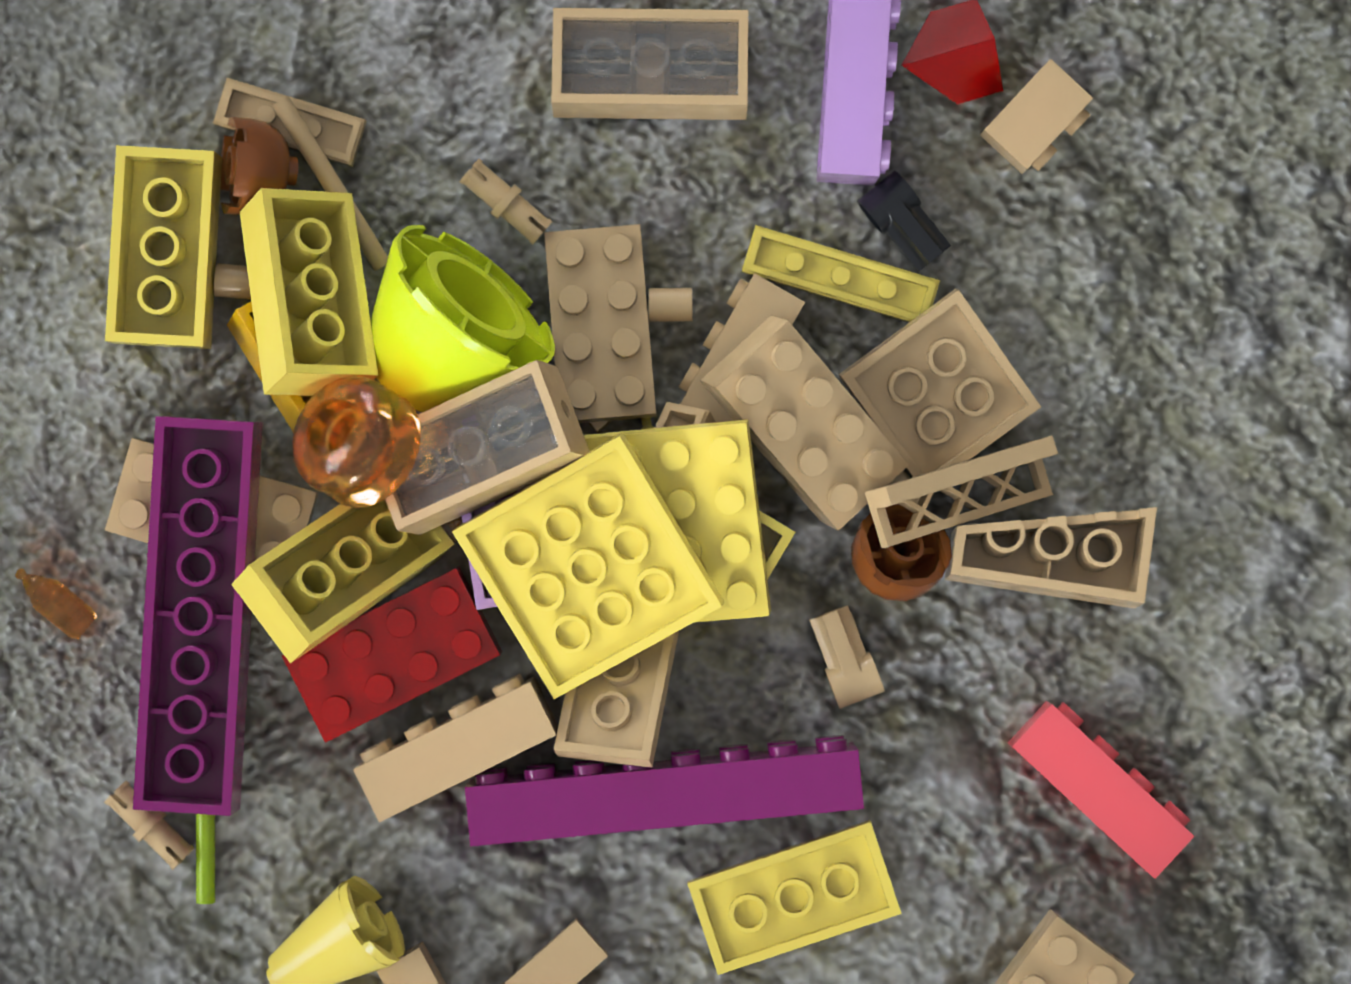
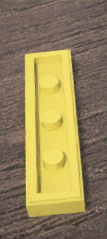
M755 225L741 271L752 276L755 273L775 283L905 322H911L933 305L940 280L758 225Z

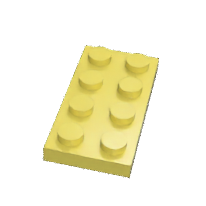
M870 820L687 881L718 975L902 914Z

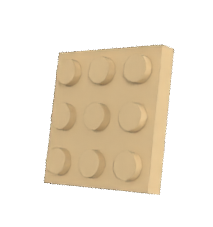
M954 289L838 374L862 409L908 462L909 466L906 467V470L911 477L970 460L1041 408L1039 402L958 289Z

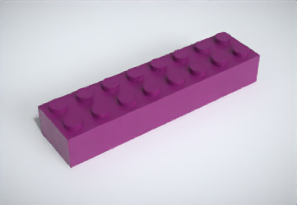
M155 416L133 810L231 816L240 810L252 611L231 584L249 564L255 561L263 422Z
M832 735L815 738L816 746L799 748L796 740H779L767 742L768 750L749 752L748 744L719 747V755L700 757V749L671 751V760L654 761L653 768L625 764L604 766V762L582 759L574 761L573 769L557 771L555 763L526 765L524 774L508 775L507 767L489 768L475 775V778L470 779L465 786L470 847L864 809L859 750L853 742L847 743L844 735Z

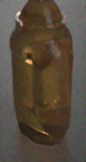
M22 568L15 572V577L18 580H22L26 591L25 594L30 597V602L34 609L68 637L79 640L97 618V615L88 604L58 580L44 578L41 575L27 574Z

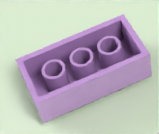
M901 0L828 1L816 182L874 186L880 174L885 175L886 170H889L891 140H882L883 126H889V122L893 118L894 91H886V78H892L893 72L896 71L898 42H889L890 30H895L896 23H899Z

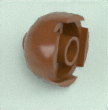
M231 117L227 125L236 129L234 136L224 135L221 152L222 170L220 190L229 191L230 203L221 202V208L224 214L240 215L243 207L261 188L286 189L287 185L295 186L298 178V158L289 156L287 141L280 131L272 125L251 118Z
M899 504L885 507L893 535L905 531L913 513ZM871 512L860 523L851 546L852 565L859 581L872 594L892 601H908L922 597L941 580L952 557L950 539L945 529L881 549ZM921 519L919 526L929 524L926 520Z

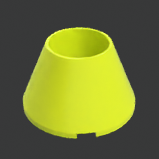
M411 225L403 228L392 242L371 316L378 376L376 378L391 394L419 412H425L535 360L549 363L552 360L555 352V343L547 322L543 321L540 326L528 310L533 301L503 269L480 251L451 234L443 232L439 238L423 234L426 230L425 226Z

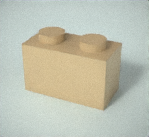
M1050 59L984 129L980 136L1021 174L1031 165L1039 171L1058 151L1051 143L1062 131L1065 130L1072 136L1089 118L1091 114L1084 108L1093 97Z

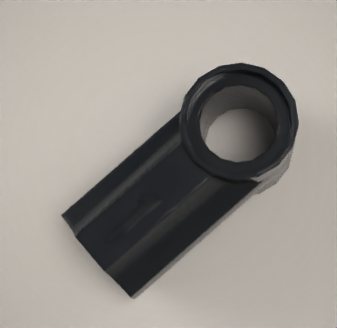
M895 170L857 200L859 207L882 234L887 233L917 272L951 246L921 209V201L916 193Z

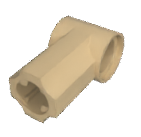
M848 605L809 620L827 668L824 670L839 709L885 692L870 652L865 651L859 630Z

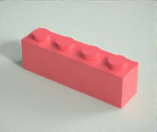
M1046 701L1010 739L1008 744L1140 867L1156 879L1195 837L1185 828L1191 820L1171 801H1168L1164 806L1159 804L1150 795L1155 786L1135 768L1127 774L1117 765L1114 760L1120 754L1100 735H1097L1093 741L1090 740L1079 729L1084 720L1069 706L1062 702L1056 708L1053 704Z

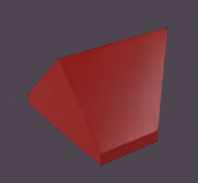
M969 0L930 12L901 66L948 97L956 105L1003 92L995 37L978 0Z

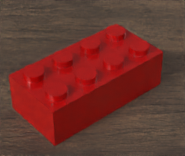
M460 566L357 617L291 664L284 655H282V658L326 743L500 656L503 651L482 610H476L474 594Z

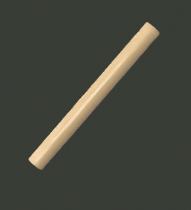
M289 96L272 105L324 191L348 193ZM353 201L360 249L374 271H377L386 266L388 255Z

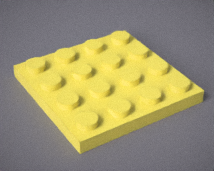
M748 419L584 435L589 451L620 433H624L723 598L724 604L721 608L695 622L765 617L770 615V596Z
M623 432L592 449L578 460L547 475L457 526L452 531L553 699L560 697L721 608L724 604L723 598Z

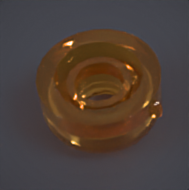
M359 376L339 378L316 392L305 404L298 416L292 441L294 463L298 473L310 487L325 493L328 497L344 506L354 508L372 506L394 493L412 470L420 449V420L415 408L406 398L373 379Z

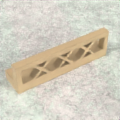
M1053 435L865 492L881 549L1053 495L1043 463V458L1058 454ZM1028 463L1035 490L1023 493L1010 485L1009 482L1016 467ZM1003 471L1000 478L994 475L995 473ZM979 478L996 487L986 506H982L968 497L974 481ZM962 484L959 491L953 488V486ZM941 491L955 500L947 518L944 519L926 510L933 493ZM1004 493L1011 496V498L1001 501ZM920 497L918 504L911 501V499ZM899 504L911 511L913 515L906 530L893 535L885 507ZM963 505L970 509V511L960 513ZM921 519L929 522V524L919 526Z

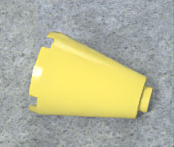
M353 876L343 881L269 956V968L266 970L267 978L270 984H337L390 967V965L392 966V964L399 961V957L405 953L403 934L392 911L385 915L375 903L382 896L372 885L360 877Z

